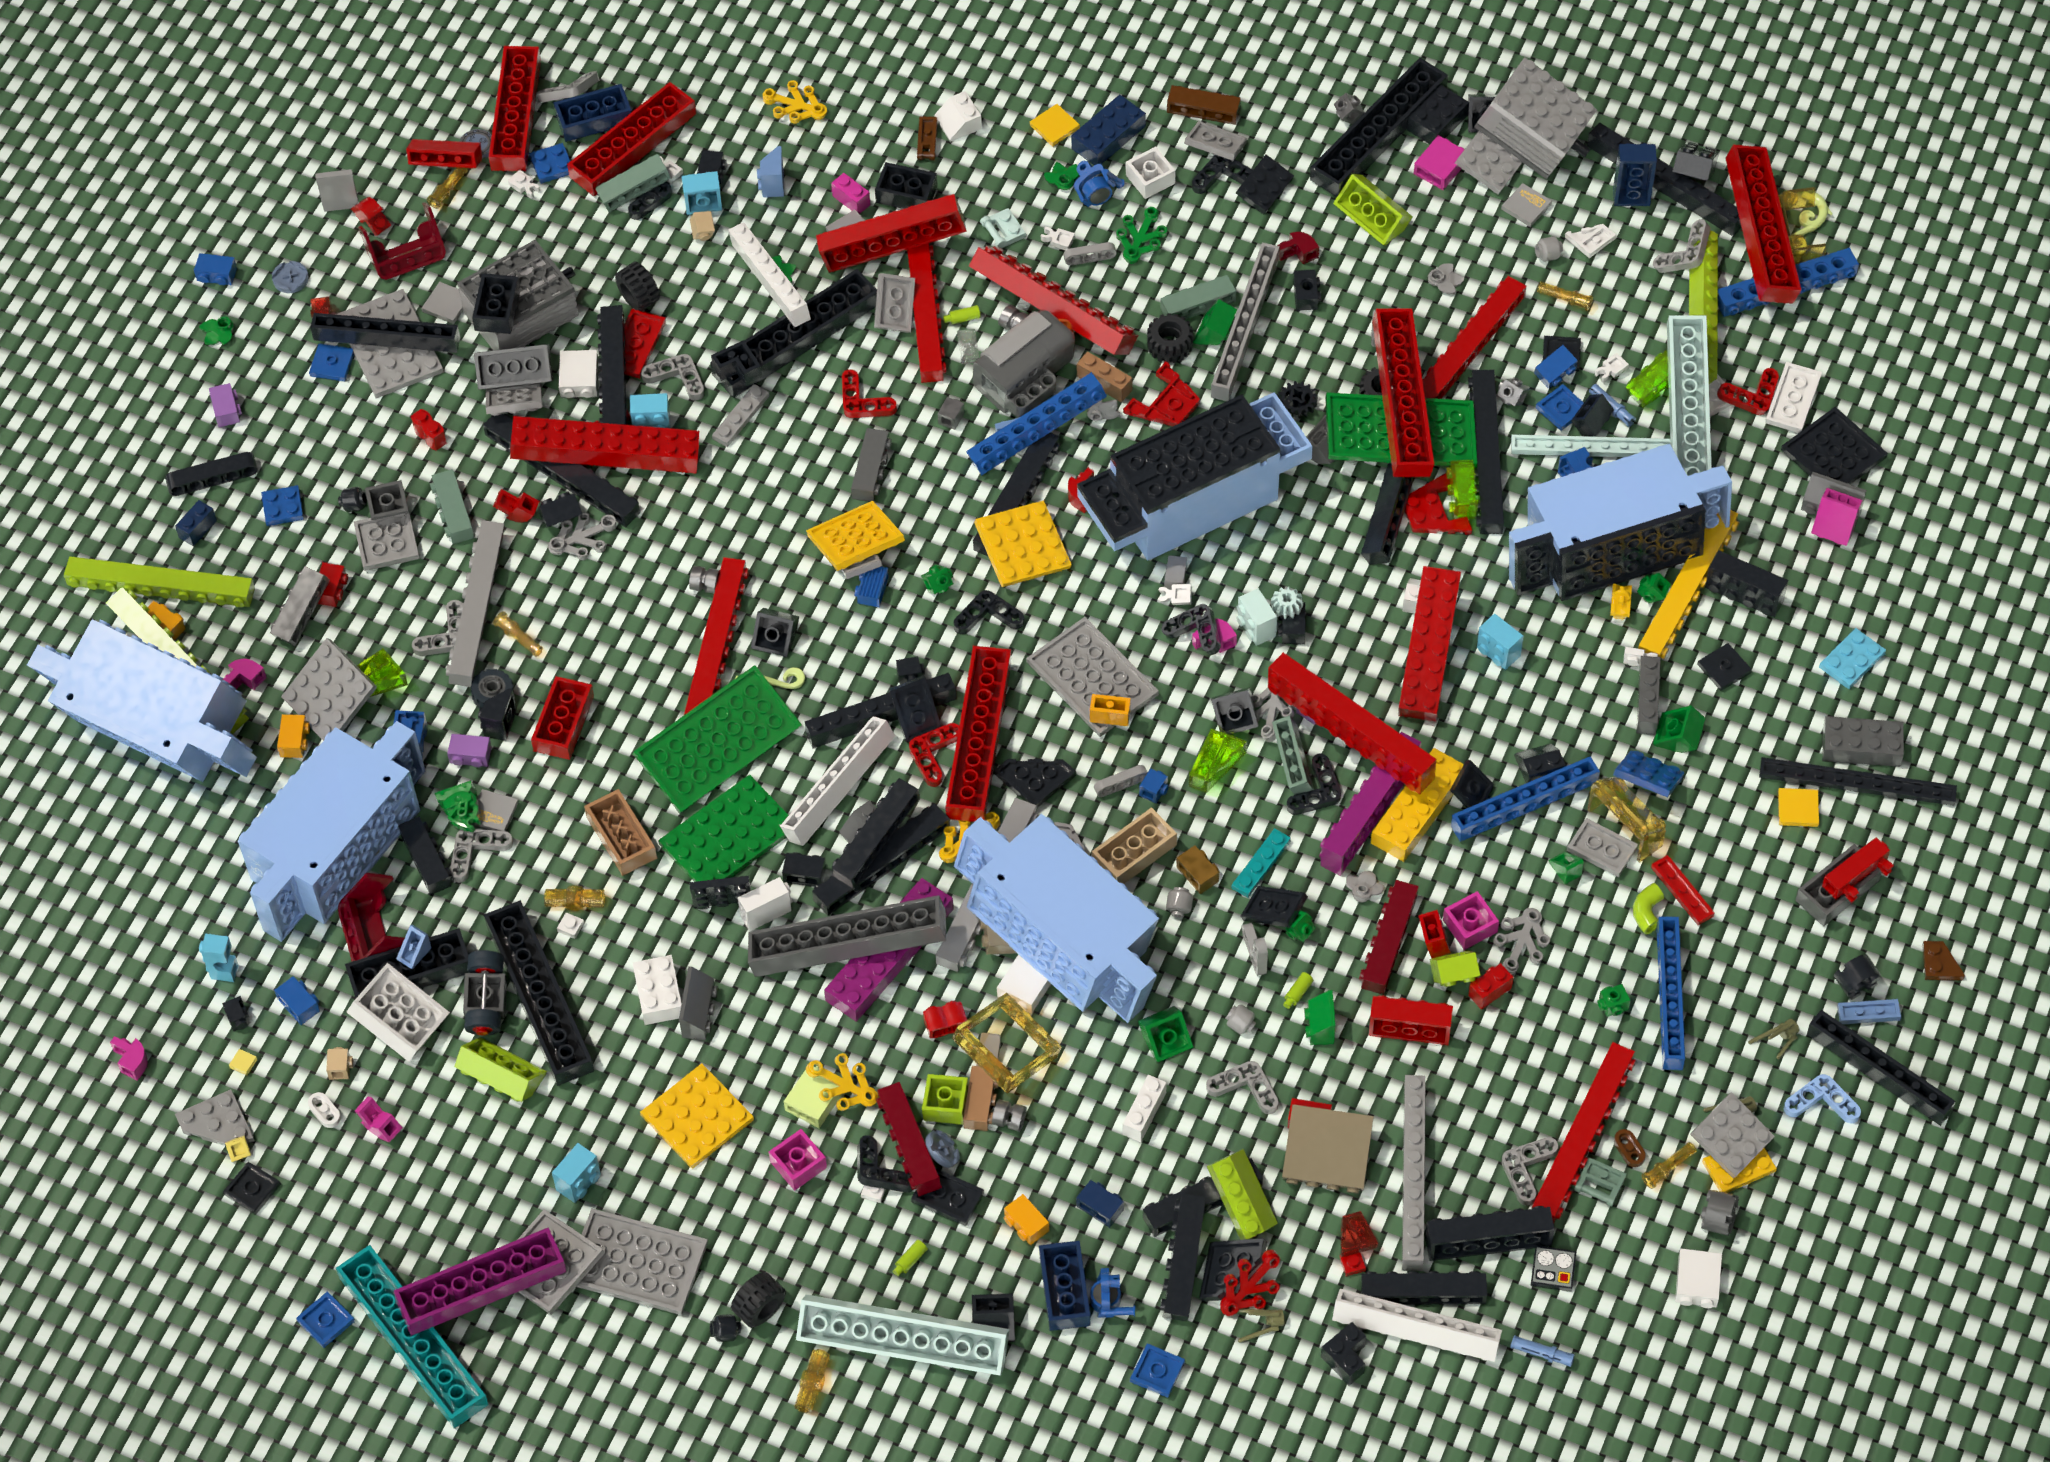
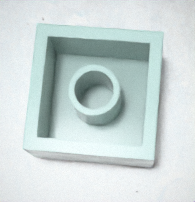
M1259 588L1238 597V616H1236L1238 624L1245 628L1248 639L1252 640L1257 646L1275 638L1277 616Z

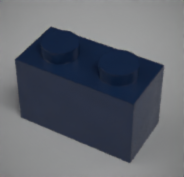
M198 500L175 525L178 537L194 546L217 522L214 509Z
M1090 1180L1076 1197V1206L1108 1228L1113 1225L1124 1211L1123 1199L1118 1194H1112L1107 1191L1105 1186L1099 1182L1095 1183Z

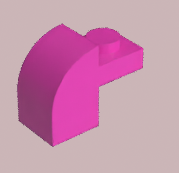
M1215 618L1221 642L1219 653L1237 646V635L1226 621ZM1211 625L1205 627L1204 633H1208L1211 630ZM1198 630L1192 634V644L1195 649L1201 647Z
M238 659L228 665L230 674L223 678V680L230 683L229 685L236 689L243 683L252 690H255L266 679L264 667L255 661Z
M114 1036L110 1044L113 1051L122 1056L117 1063L121 1073L138 1081L148 1064V1058L143 1045L136 1038L131 1044L125 1038L119 1039Z
M368 1096L355 1110L362 1119L361 1123L364 1127L381 1140L390 1143L402 1129V1126L390 1113L384 1112L372 1097Z

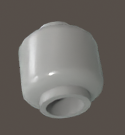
M1555 236L1539 239L1535 245L1537 258L1544 262L1559 259L1561 252H1563V244Z
M1174 887L1173 890L1169 891L1166 909L1172 912V916L1183 917L1184 914L1191 912L1193 895L1189 893V889Z
M1243 1005L1233 1006L1225 1018L1228 1020L1227 1026L1240 1035L1246 1031L1250 1033L1256 1024L1253 1021L1255 1013Z

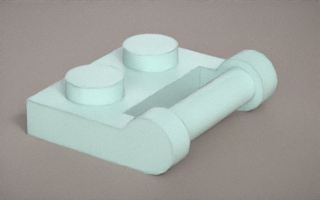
M1009 208L991 216H984L980 220L982 226L986 227L995 240V245L999 248L1008 246L1026 237L1025 231ZM996 223L1005 238L999 235L992 224Z

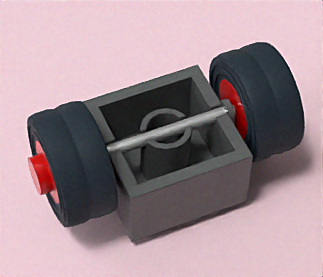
M479 950L468 955L467 970L469 973H465L463 1013L465 1016L464 1028L470 1034L481 1036L497 1034L501 1029V1019H505L507 979L505 974H502L504 956L501 953Z

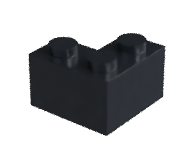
M744 340L711 355L712 368L721 381L738 374L745 386H748L762 379L761 366Z
M1351 1322L1321 1347V1358L1348 1386L1364 1374L1365 1363L1356 1353L1365 1347L1366 1335Z

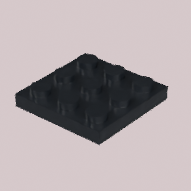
M749 876L689 882L693 907L700 910L708 909L709 906L727 907L729 904L734 903L739 905L738 897L751 891Z

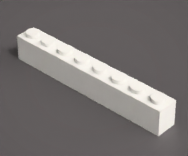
M743 222L728 229L732 246L793 326L796 327L811 320L807 303L747 225Z
M873 716L780 825L789 842L804 846L889 745L895 734L887 720Z
M1344 1289L1339 1290L1332 1318L1333 1321L1342 1324L1353 1322L1362 1329L1400 1337L1401 1339L1493 1362L1496 1359L1502 1334L1500 1329Z

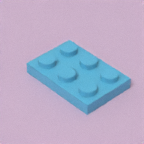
M1855 628L1820 663L1819 668L1847 689H1850L1885 655L1886 649Z

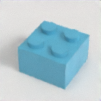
M717 171L682 176L687 215H691L694 212L722 211Z
M667 393L630 395L632 425L671 428Z
M1494 613L1479 627L1477 648L1480 653L1491 658L1497 666H1501L1506 670L1521 656L1523 635Z
M579 1143L574 1146L552 1172L556 1191L574 1203L579 1198L582 1199L585 1196L589 1186L595 1184L601 1174L597 1156Z

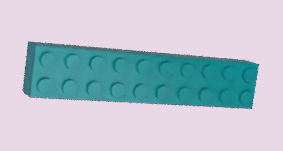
M371 1245L336 1267L339 1279L453 1429L488 1406L486 1395L434 1327L411 1336L393 1291L402 1286Z

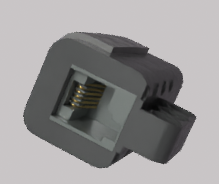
M1047 310L1032 312L980 354V358L973 363L972 381L976 389L1000 411L1006 413L1009 410L1016 417H1021L1042 404L1055 393L1056 377L1054 374L1073 359L1075 336L1071 323L1066 319L1056 318Z

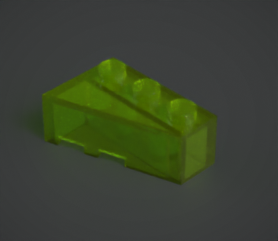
M1667 350L1659 353L1654 358V361L1649 366L1646 365L1636 378L1630 379L1625 387L1628 395L1642 408L1660 397V392L1665 388L1669 390Z
M1473 460L1450 461V466L1446 467V478L1450 479V485H1447V494L1451 496V502L1448 503L1449 513H1452V519L1466 516L1468 519H1475L1478 500L1475 497L1477 490L1474 483Z
M384 648L357 665L377 686L370 697L408 685L406 674Z
M1210 729L1189 774V787L1207 793L1247 753V741Z

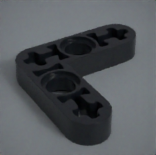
M1214 155L1193 178L1192 190L1197 194L1205 193L1222 174L1242 184L1253 169L1235 159L1233 161ZM1232 168H1239L1240 171L1237 172V173H1234V172L1231 171V169H1232ZM1213 171L1215 175L1208 176L1206 172Z
M666 181L633 201L628 206L629 217L633 220H639L670 199L672 196L671 185ZM647 199L655 200L651 204L645 202Z
M989 590L981 591L954 619V630L962 635L967 634L987 613L1012 629H1020L1024 625L1023 613ZM983 598H984V599L990 598V601L986 600V601H984V603H983ZM1000 606L1005 607L1006 611L999 613L996 611V608ZM972 609H977L979 614L974 616L969 612ZM959 623H960V624L966 623V626H963V625H962L961 627H959Z
M1200 604L1168 619L1161 627L1162 633L1171 639L1197 628L1201 647L1209 655H1214L1221 648L1214 612L1206 604ZM1191 617L1190 623L1184 625L1185 619ZM1211 625V630L1208 633H1204L1205 627Z
M1319 753L1312 758L1311 766L1319 789L1290 796L1287 800V811L1290 814L1299 815L1333 806L1340 802L1341 789L1329 758L1325 754ZM1317 761H1321V763H1323L1324 770L1321 771V766L1319 763H1317ZM1323 776H1329L1332 780L1328 783H1325L1321 780V778ZM1330 788H1332L1333 795H1336L1335 798L1329 795ZM1317 797L1319 802L1316 804L1310 803L1309 798ZM1292 803H1296V805H1298V807L1295 808V806L1292 805Z
M869 1135L862 1136L857 1146L858 1181L865 1186L905 1193L912 1192L913 1190L908 1181V1178H911L910 1174H905L904 1171L878 1167L876 1139ZM863 1158L870 1159L872 1163H866ZM887 1176L891 1178L892 1181H885L882 1177Z

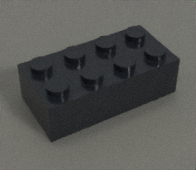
M1718 550L1709 566L1705 588L1713 593L1721 594L1729 600H1735L1748 608L1756 609L1764 615H1770L1775 618L1784 602L1789 580Z

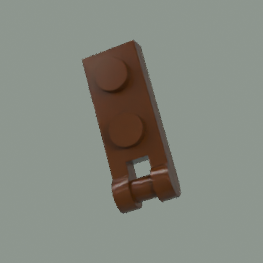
M919 116L917 160L929 159L935 161L937 117Z

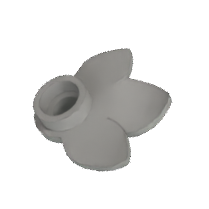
M1451 263L1442 264L1438 269H1434L1428 274V282L1433 286H1437L1441 292L1446 294H1454L1456 291L1455 287L1464 281V277L1453 272V264Z
M1101 400L1087 410V416L1094 421L1115 419L1120 415V412L1116 410L1118 402L1117 400L1106 402Z
M1364 871L1360 873L1359 877L1352 874L1346 877V886L1352 890V895L1358 902H1366L1371 896L1380 895L1384 890L1383 884L1376 883V875L1372 871Z

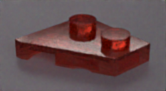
M1361 1211L1342 1217L1341 1257L1377 1248L1378 1242Z

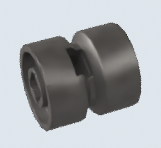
M1008 305L1002 311L998 324L1006 330H1010L1026 318L1028 314L1020 313L1018 308Z
M694 565L690 574L689 589L696 591L704 589L705 592L714 594L720 570L709 568L707 571L705 567Z
M999 1099L993 1112L992 1124L1000 1127L1007 1125L1008 1129L1020 1132L1024 1124L1027 1107L1019 1104L1011 1106L1010 1102Z

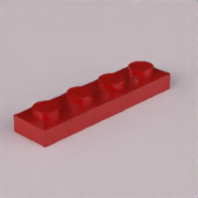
M1668 855L1652 863V870L1697 925L1714 917L1715 912Z

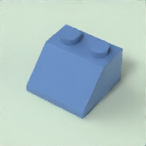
M777 146L760 161V168L757 169V179H761L758 180V190H762L763 197H784V167L781 146Z

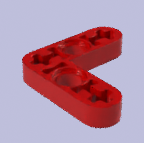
M1766 368L1760 376L1755 393L1730 383H1723L1717 391V396L1720 400L1753 414L1764 415L1770 407L1779 374L1773 368ZM1768 375L1771 376V380L1769 383H1767ZM1761 388L1767 389L1769 395L1763 394ZM1739 396L1746 397L1748 402H1742Z
M853 369L843 372V410L846 417L891 416L896 413L897 403L891 397L860 399L858 373ZM849 377H852V384H849ZM848 391L856 392L854 396L846 395ZM867 405L875 406L873 410L865 409Z
M949 723L915 737L909 742L910 754L925 782L931 787L939 786L943 780L942 771L931 752L957 742L959 725L956 723ZM932 737H939L941 739L938 743L930 741ZM915 745L921 747L922 753L920 755L918 749L914 747ZM923 759L931 761L927 766L922 765L920 762ZM931 770H932L933 775H934L935 777H937V779L934 780L933 777L931 778V774H930V771H931Z

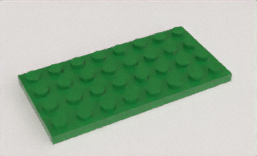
M1327 392L1325 399L1328 459L1391 463L1382 395ZM1425 398L1434 465L1476 468L1477 452L1473 401Z
M754 665L633 751V755L678 813L681 814L799 729L802 724Z

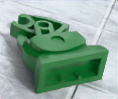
M471 780L435 793L439 805L443 808L445 814L448 815V820L455 828L474 832L475 828L471 824L475 822L478 825L481 824L477 817L479 814V803L476 798L477 790Z

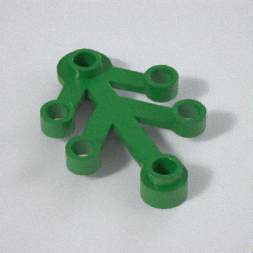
M1148 207L1145 210L1144 222L1139 232L1133 224L1134 219L1131 215L1123 217V225L1127 227L1134 240L1131 246L1127 239V231L1123 228L1116 231V238L1125 249L1123 251V258L1127 263L1134 264L1138 262L1141 255L1160 250L1161 242L1156 238L1165 237L1167 235V227L1160 225L1156 231L1146 234L1151 223L1157 222L1159 218V212L1155 207ZM1150 241V245L1140 247L1142 243Z

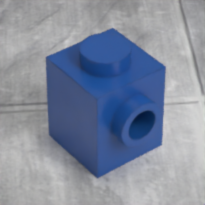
M1150 768L1139 786V796L1157 803L1160 797L1168 791V776L1161 771H1155Z

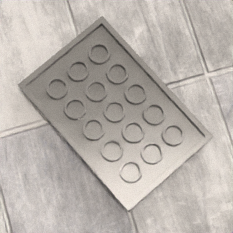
M404 289L336 314L420 322ZM349 344L375 399L444 373L435 351Z
M1086 617L1026 658V662L1099 737L1116 725L1090 722L1092 694L1131 698L1130 715L1159 695V691Z
M591 1208L581 1235L602 1248L605 1254L576 1287L682 1315L708 1245V1239Z

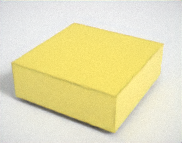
M239 1049L230 1062L229 1067L244 1075H248L256 1063L257 1057Z
M245 1136L225 1142L232 1162L251 1156Z

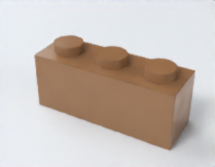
M1088 351L1078 361L1077 377L1080 379L1092 372L1102 385L1105 393L1121 403L1131 393V376Z
M971 1067L963 1117L964 1129L988 1131L989 1124H992L993 1112H991V1107L996 1105L997 1094H994V1089L999 1086V1076H996V1068Z

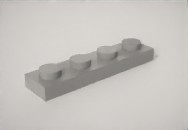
M753 384L712 434V439L728 447L768 399L769 392Z

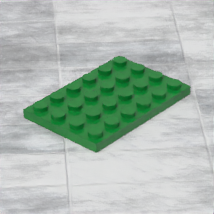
M749 774L660 838L658 843L694 882L732 878L787 838L780 825L789 815Z

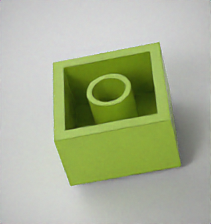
M1464 951L1429 959L1434 982L1439 983L1441 986L1456 985L1458 980L1460 982L1464 981V983L1475 981V977L1480 976L1476 952Z
M928 1074L922 1105L923 1121L963 1125L969 1086L968 1078Z

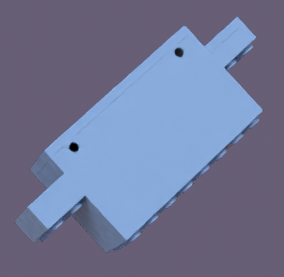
M101 619L99 622L91 620L72 657L65 653H59L48 645L45 648L37 645L27 666L56 685L48 702L74 720L201 782L205 780L214 762L247 777L257 757L252 754L253 750L247 747L246 744L240 742L239 739L230 733L246 700L241 697V692L229 685L230 683L223 680L222 677L214 673L211 675L207 670L199 666L195 667L183 658L178 659L166 650L163 652L157 646L149 642L147 644L137 636H130L118 627L113 628L109 623Z
M396 721L392 726L388 727L385 735L381 740L376 741L372 749L335 727L332 732L325 736L320 746L313 750L308 760L301 764L296 774L289 778L288 783L283 789L277 792L276 797L271 803H268L264 807L263 812L252 821L251 826L246 832L244 831L240 835L238 843L250 879L255 882L250 894L264 932L282 942L305 914L325 924L338 909L341 899L372 869L400 835L398 825L414 819L419 813L420 807L414 785L426 771L415 731Z
M1042 813L1010 843L1003 834H999L993 829L990 822L983 820L981 817L964 831L954 867L973 883L967 908L1007 942L1036 971L1048 979L1056 989L1082 1012L1099 997L1123 1020L1129 1023L1144 1008L1157 976L1150 966H1146L1140 960V957L1148 948L1159 920L1157 914L1152 909H1148L1139 897L1131 894L1123 883L1118 882L1113 877L1110 871L1103 869L1094 857L1084 852L1081 845L1074 843L1065 831L1056 827L1054 822Z

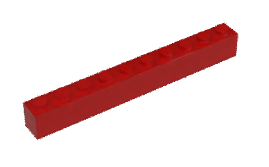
M928 243L907 250L910 277L915 278L913 309L921 383L943 381V374L946 373L945 362L942 363L941 360L945 358L944 347L940 348V344H943L942 333H938V329H941V319L937 318L936 315L940 314L939 303L935 304V300H938V291L933 287V285H937L936 274H932V271H935L934 260H930V256H933V246Z
M1507 276L1504 281H1500L1497 290L1488 296L1487 302L1479 307L1475 317L1469 319L1466 328L1459 331L1457 339L1454 342H1450L1447 351L1438 357L1434 367L1431 366L1425 378H1422L1425 398L1442 399L1525 298L1526 285L1510 276Z
M723 557L684 715L721 689L722 679L720 677L721 674L725 673L726 663L724 661L725 658L729 657L730 647L728 645L729 642L733 641L734 632L732 629L733 626L737 625V610L740 611L741 609L740 596L745 593L744 580L748 579L749 576L746 560Z
M1612 1042L1532 1205V1209L1536 1206L1550 1207L1553 1224L1556 1218L1560 1220L1564 1211L1562 1206L1564 1202H1569L1572 1195L1570 1189L1572 1185L1576 1186L1580 1177L1578 1173L1580 1169H1584L1589 1159L1586 1156L1588 1152H1593L1596 1146V1141L1594 1140L1596 1136H1601L1605 1125L1602 1123L1604 1119H1609L1612 1113V1108L1610 1107L1612 1103L1616 1104L1619 1099L1620 1086H1625L1628 1080L1626 1074L1628 1070L1632 1071L1635 1066V1051Z

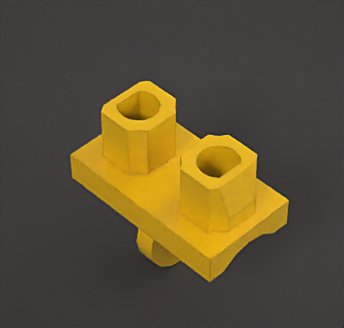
M1613 584L1610 615L1614 619H1625V617L1630 616L1632 585L1620 586Z

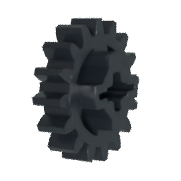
M1294 381V385L1288 382L1287 388L1282 386L1281 392H1278V398L1292 418L1298 415L1300 419L1302 414L1308 417V412L1313 413L1314 408L1317 407L1318 395L1315 394V389L1310 390L1311 385L1304 386L1303 381L1300 384Z

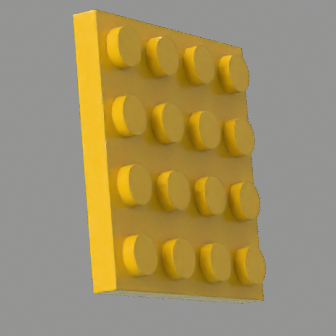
M1044 500L977 518L974 521L1001 587L1070 569L1072 566Z
M874 501L806 530L810 540L837 571L905 541L904 535Z
M702 1063L640 1111V1115L691 1169L754 1121V1116Z

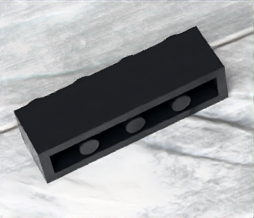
M420 816L398 825L400 835L429 895L451 887L450 879L453 878L451 871L448 867H444V857L441 852L437 853L435 848L438 846L434 837L430 838L428 835L430 829L427 823H422Z

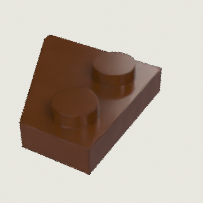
M1923 941L1925 980H1964L1965 974L1943 941Z

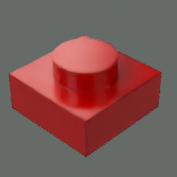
M1360 1250L1340 1255V1261L1346 1277L1366 1271Z

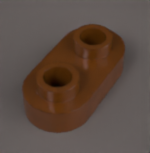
M1619 1130L1614 1137L1615 1147L1627 1165L1640 1167L1645 1161L1646 1154L1644 1149L1630 1130ZM1625 1140L1627 1141V1143L1623 1144L1621 1143V1141ZM1635 1156V1157H1637L1638 1159H1637V1160H1633L1631 1157Z

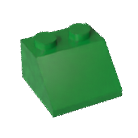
M1218 299L1204 315L1193 343L1197 345H1219L1222 340L1226 341L1230 334L1229 328L1232 327L1237 309Z
M1692 705L1662 712L1653 745L1679 753L1697 750L1706 718Z
M1328 990L1308 1000V1007L1304 1008V1020H1308L1309 1025L1305 1026L1306 1038H1310V1045L1334 1044L1336 1025L1333 990Z
M1175 1006L1138 1020L1143 1038L1157 1063L1193 1048L1182 1012Z

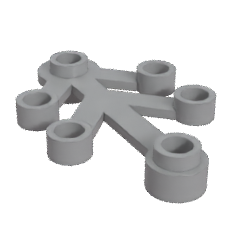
M583 512L582 515L578 516L579 521L572 536L566 538V535L573 530V524L570 520L561 523L562 528L558 537L550 540L548 549L554 555H560L564 552L577 555L579 560H586L588 558V550L584 547L576 548L570 546L574 543L592 547L597 553H602L606 549L604 541L588 539V537L604 530L607 532L613 531L616 528L615 517L605 515L601 518V524L583 531L585 525L590 523L589 514Z
M1266 688L1260 695L1255 694L1252 697L1255 707H1260L1256 711L1258 721L1268 711L1266 725L1261 729V736L1266 742H1273L1276 736L1272 722L1275 721L1277 709L1283 717L1290 715L1293 718L1295 712L1279 699V695H1274L1270 692L1269 688ZM1271 695V698L1261 706L1263 701Z
M1535 908L1525 909L1520 917L1513 919L1505 917L1501 922L1503 930L1509 931L1514 926L1524 924L1522 930L1506 935L1498 933L1493 940L1494 944L1498 947L1517 940L1510 958H1506L1502 963L1511 975L1515 974L1519 967L1517 960L1524 944L1530 954V961L1532 963L1538 964L1543 958L1542 952L1536 949L1530 936L1531 928L1537 937L1539 947L1545 948L1550 942L1549 936L1543 933L1539 924L1542 920V915ZM1504 922H1508L1510 926H1506ZM1497 938H1501L1503 942H1499ZM1540 939H1545L1546 943L1541 942ZM1533 955L1539 956V959H1535ZM1508 963H1512L1514 967L1509 966Z

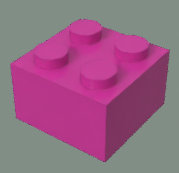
M1478 891L1444 908L1443 921L1464 950L1498 933L1499 920Z
M802 1129L769 1151L770 1163L794 1191L827 1168L826 1157Z

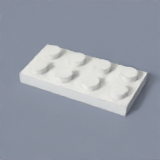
M1786 362L1765 423L1800 433L1805 424L1822 372Z

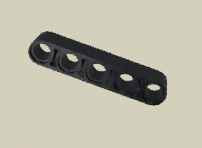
M243 452L172 471L165 476L169 494L179 496L253 476L258 472L254 454Z

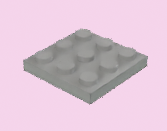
M1478 131L1455 162V164L1497 195L1523 163L1480 131Z
M541 383L486 389V414L495 416L502 414V412L518 413L520 410L536 411L542 408Z
M409 512L376 520L368 518L353 522L364 571L420 559Z
M1732 1092L1690 1133L1732 1178H1735L1774 1138V1135Z

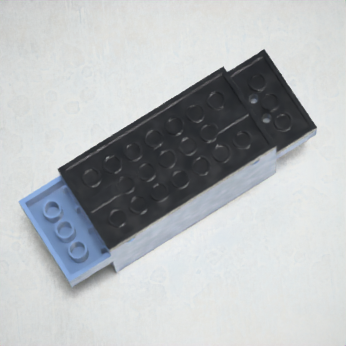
M1275 392L1250 404L1241 394L1110 455V469L1078 483L1077 494L1114 551L1135 542L1148 561L1278 500L1279 474L1312 459V445Z
M1667 444L1528 487V526L1509 532V580L1517 596L1553 585L1561 601H1565L1612 586L1613 584H1619L1685 563L1690 555L1693 556L1689 559L1703 555L1705 527L1713 528L1718 525L1719 518L1716 514L1719 513L1726 528L1730 525L1732 481L1723 465L1687 476L1671 445Z

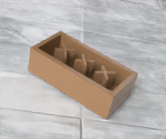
M619 789L584 806L587 820L622 876L657 859L655 846Z

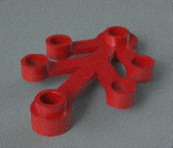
M1267 1250L1263 1253V1264L1249 1279L1248 1272L1252 1268L1251 1263L1247 1259H1241L1238 1262L1240 1289L1236 1294L1234 1293V1288L1238 1284L1237 1278L1233 1274L1225 1276L1226 1296L1220 1303V1309L1224 1315L1232 1316L1241 1308L1253 1306L1256 1309H1262L1265 1307L1266 1301L1261 1295H1256L1251 1299L1243 1298L1248 1294L1265 1291L1275 1294L1279 1291L1280 1286L1275 1280L1257 1284L1270 1268H1276L1279 1265L1280 1257L1276 1251Z

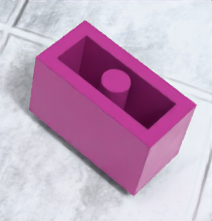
M845 173L841 174L831 183L832 196L851 211L856 210L860 214L870 206L869 191Z

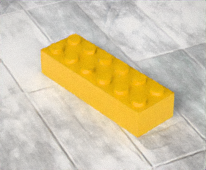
M1433 748L1429 753L1437 759L1435 779L1421 794L1411 791L1405 786L1371 834V844L1405 862L1454 795L1450 789L1464 765L1436 748Z

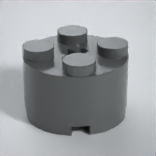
M1709 1189L1706 1198L1708 1204L1707 1207H1703L1701 1219H1703L1701 1229L1729 1236L1734 1227L1737 1215L1735 1211L1738 1208L1739 1196Z

